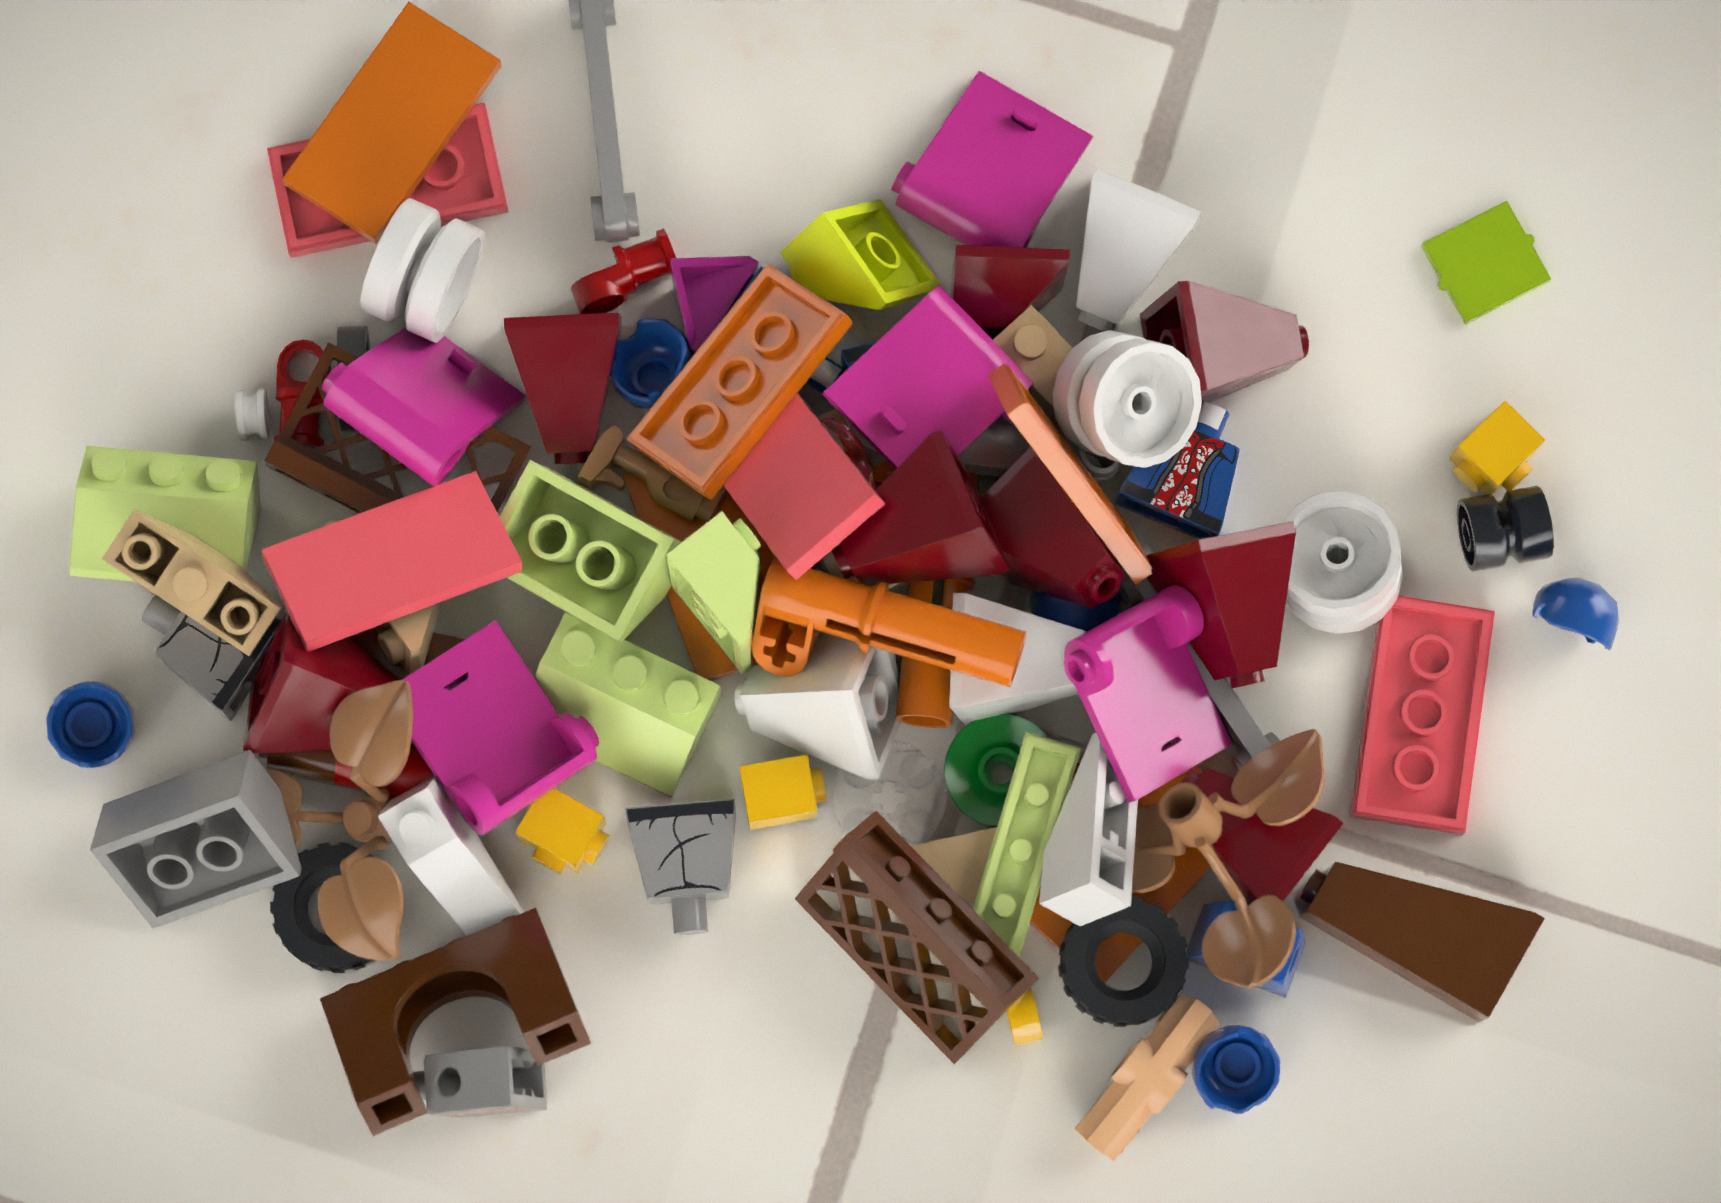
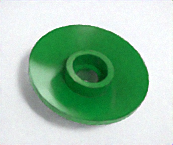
M1000 714L975 720L962 728L951 742L944 763L945 784L957 808L973 821L989 827L998 826L1011 779L1003 784L996 783L990 776L992 768L996 765L1004 764L1014 773L1026 732L1048 738L1038 726L1029 720L1012 714Z

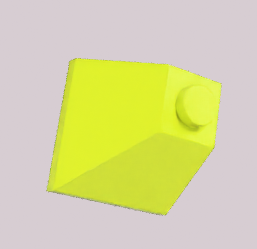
M881 199L821 213L779 252L790 267V274L793 280L826 301L881 310L924 298L938 285L942 287Z

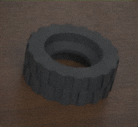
M328 842L317 844L318 847L315 849H305L298 853L302 868L299 877L273 886L274 899L273 902L270 901V913L274 918L272 925L275 933L280 937L283 946L298 960L309 965L311 968L322 972L327 970L333 973H345L344 970L349 969L357 971L366 967L365 964L371 961V959L349 953L333 942L328 935L318 931L310 921L308 903L312 893L318 886L331 877L342 875L340 870L341 861L358 850V848L343 842H339V845H330Z
M1133 896L1130 907L1085 925L1078 926L1072 923L1060 945L1058 954L1060 955V964L1058 965L1059 977H1062L1065 985L1063 989L1067 997H1071L1077 1004L1075 1007L1082 1014L1084 1012L1093 1017L1092 1020L1098 1023L1113 1024V1027L1137 1026L1156 1018L1172 1005L1187 980L1185 975L1186 970L1189 969V957H1186L1185 948L1188 945L1185 936H1181L1177 929L1179 925L1173 917L1169 918L1162 912L1164 909L1157 904L1151 905L1143 902V898ZM1117 933L1132 934L1140 938L1148 947L1152 958V967L1148 978L1143 984L1131 990H1117L1109 987L1100 979L1095 968V954L1099 945L1104 939Z

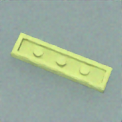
M1029 732L1025 733L973 907V910L1018 957L1021 954L1041 886L1043 852L1069 792L1081 751L1079 747Z

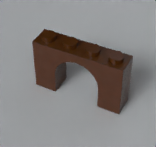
M536 908L519 915L509 916L498 924L467 937L455 939L441 948L412 960L400 962L391 969L360 982L348 984L340 990L320 998L356 1105L373 1136L428 1113L411 1067L410 1047L413 1037L422 1022L436 1009L449 1002L466 997H487L508 1006L515 1014L522 1035L537 1066L591 1044Z

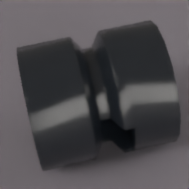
M1539 486L1506 491L1501 501H1498L1491 494L1463 498L1458 501L1457 526L1465 561L1471 571L1501 567L1506 563L1509 556H1512L1517 562L1523 563L1550 558L1553 555L1554 535L1551 515L1546 497Z

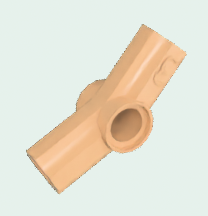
M1180 993L1172 1005L1159 1017L1145 1039L1140 1038L1126 1054L1110 1077L1113 1081L1078 1123L1075 1130L1098 1151L1114 1161L1140 1131V1128L1152 1113L1158 1114L1186 1079L1188 1073L1185 1070L1193 1061L1194 1055L1202 1041L1208 1034L1215 1031L1220 1024L1213 1015V1011L1197 998H1191Z

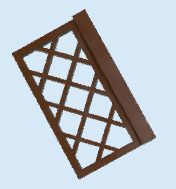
M328 342L264 462L266 467L359 514L405 497L401 493L395 473L409 468L402 463L393 466L389 453L380 448L386 468L365 475L351 469L344 447L369 439L363 434L341 439L333 412L324 407L323 404L308 408L318 389L324 402L326 393L321 390L323 378L333 359L348 366L358 358ZM326 411L336 442L312 449L292 437L302 418ZM490 426L480 434L484 437L470 441L465 451L472 472H477L484 488L499 483L491 499L498 513L531 446ZM495 442L515 452L505 473L482 480L472 449ZM338 449L343 464L324 455V453ZM389 475L394 490L375 481V479Z
M874 811L840 840L833 849L834 853L794 899L942 1053L955 1064L1035 984L1039 977L877 811ZM848 867L863 882L851 880ZM819 890L836 892L841 912L833 910L817 892ZM854 896L870 899L874 918L858 915ZM889 909L902 923L891 922ZM862 931L878 935L881 953L874 952L864 942ZM895 938L911 941L914 960L898 957ZM929 950L943 965L931 963ZM902 973L918 976L921 994L913 993L903 981ZM935 980L952 984L955 1001L938 998ZM970 993H971L984 1007H979V1006H974V1005H972V1003H971V998H970ZM942 1015L959 1019L962 1034L961 1041L944 1025Z

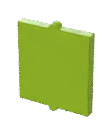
M1508 201L1449 229L1421 245L1440 279L1438 288L1442 291L1446 290L1465 325L1550 282L1552 279L1533 247L1534 236L1531 234L1526 235Z

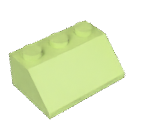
M87 446L75 488L69 566L70 576L136 582L102 559L135 509L196 536L247 570L261 508L257 461Z
M529 460L499 516L522 560V572L506 578L614 639L623 642L666 597L672 586L666 554L682 543V541L558 472Z
M720 512L666 554L673 590L739 672L744 675L752 669L753 662L752 642L760 601V571L762 570L759 563L762 557L757 549L761 545L741 519L732 524L725 514Z
M567 612L564 613L534 677L559 715L567 712L575 718L582 716L592 725L599 739V745L595 747L597 753L595 762L670 798L673 797L722 697L720 685L626 640L620 642Z

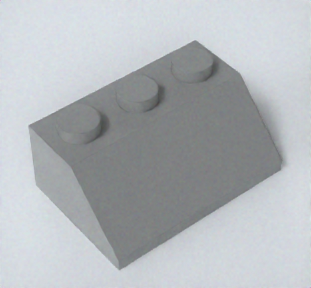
M251 750L104 803L90 847L93 855L152 928L299 877L302 869L281 790Z

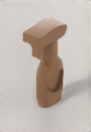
M615 425L601 434L578 474L579 484L590 490L596 485H608L618 491H623L624 480L611 470L616 465L643 479L646 482L650 496L659 505L692 522L696 517L705 522L713 519L727 493L726 488L722 486L710 501L646 455L624 445L623 433Z

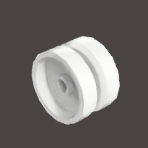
M408 198L392 216L373 254L362 287L360 310L389 323L405 312V323L408 331L437 343L453 324L473 283L485 244V231L457 218L441 228L439 211Z
M1111 330L1090 335L1070 350L1058 369L1052 394L1055 419L1067 439L1084 451L1106 456L1108 459L1122 464L1143 468L1166 462L1184 448L1197 426L1202 404L1200 381L1187 357L1172 346Z
M1342 490L1318 493L1294 506L1282 521V523L1294 521L1296 530L1286 603L1293 615L1313 629L1334 634L1362 631L1383 619L1397 601L1403 579L1398 531L1385 509L1365 495Z

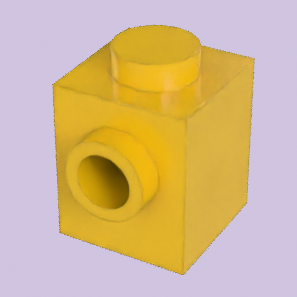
M1505 400L1458 445L1449 459L1456 465L1453 468L1455 475L1467 488L1474 492L1481 490L1485 495H1492L1501 485L1507 491L1513 490L1533 470L1526 461L1539 449L1545 439Z
M808 754L739 766L749 830L817 819L818 810L816 804L827 802L821 768L810 770Z
M555 788L532 802L515 832L521 842L536 849L531 857L533 860L558 874H562L565 867L579 873L585 861L594 865L610 835L603 832L607 824L603 815Z

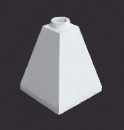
M1096 168L1091 180L1076 308L1082 310L1078 321L1104 332L1110 330L1112 323L1119 325L1196 228L1201 217V211Z
M953 593V610L1027 631L1022 655L1011 687L951 670L949 707L965 726L975 720L1000 714L1013 715L1078 694L1075 685L1070 681L1064 669V650L1069 641L1087 631L967 593Z
M829 634L816 640L804 670L797 675L787 677L774 675L764 670L759 664L754 665L747 680L740 681L737 684L735 706L739 715H746L751 731L865 779L878 780L901 724L895 718L900 676L893 653L874 647L871 648L869 653L860 651L856 642Z

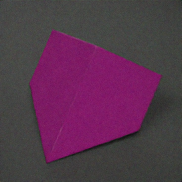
M750 256L670 258L673 290L684 335L692 355L696 353L740 298L759 270V261Z

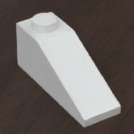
M1097 733L1091 736L1044 849L1039 904L1078 926L1085 925L1131 906L1138 800L1128 803Z
M434 775L390 800L380 812L378 818L407 865L467 936L498 924L509 916L524 913L523 908L478 835L462 818Z

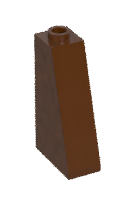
M1336 861L1327 869L1325 874L1315 869L1299 896V899L1307 903L1300 918L1479 1023L1490 1017L1545 919L1532 911Z

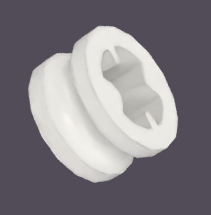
M258 389L257 393L253 396L247 395L244 390L236 391L235 411L240 441H248L249 436L252 434L260 435L262 440L269 439L271 424L266 389Z

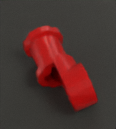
M664 228L657 230L654 238L625 249L620 245L612 247L617 264L584 276L571 286V292L580 314L610 312L621 306L627 300V295L637 292L638 285L667 274L672 276L670 258H676V255Z
M293 341L285 346L279 354L275 400L281 402L279 435L307 381H296L290 376V362L298 354L306 352L314 354L320 359L323 349L313 341ZM331 365L325 377L323 378V382L325 381L328 374L331 372ZM319 389L308 408L323 404ZM320 413L302 418L292 438L312 449L323 446L324 439L319 437ZM279 435L274 436L273 443L277 440Z

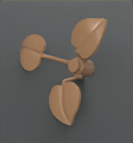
M401 680L354 692L338 705L331 720L330 745L335 758L341 764L353 766L350 774L351 780L370 796L356 797L345 808L344 812L299 811L302 801V787L299 781L289 773L280 770H266L281 790L297 850L301 842L299 822L343 823L346 831L352 838L360 842H368L341 861L340 870L342 875L331 877L321 885L318 893V914L322 927L333 942L351 954L371 960L389 961L400 958L399 933L404 909L401 881L397 872L389 863L379 858L367 856L375 850L386 849L387 842H393L378 818L380 812L393 798L389 797L387 789H379L377 786H386L394 781L401 773L409 754L413 725L412 695L409 682Z
M1316 729L1289 736L1259 752L1242 766L1231 786L1233 797L1241 805L1223 800L1218 793H1213L1207 798L1194 784L1180 783L1170 788L1163 795L1160 804L1147 805L1137 809L1132 893H1146L1165 885L1173 876L1175 856L1183 855L1186 852L1185 845L1189 847H1197L1202 852L1236 905L1237 911L1225 912L1209 925L1202 940L1203 959L1210 971L1222 981L1252 988L1270 980L1283 968L1292 952L1295 943L1296 926L1292 912L1277 896L1265 895L1247 905L1244 896L1211 847L1218 840L1222 831V817L1219 812L1223 811L1244 819L1251 817L1256 812L1258 817L1270 826H1280L1294 822L1308 813L1317 803L1322 793L1325 778L1322 739Z

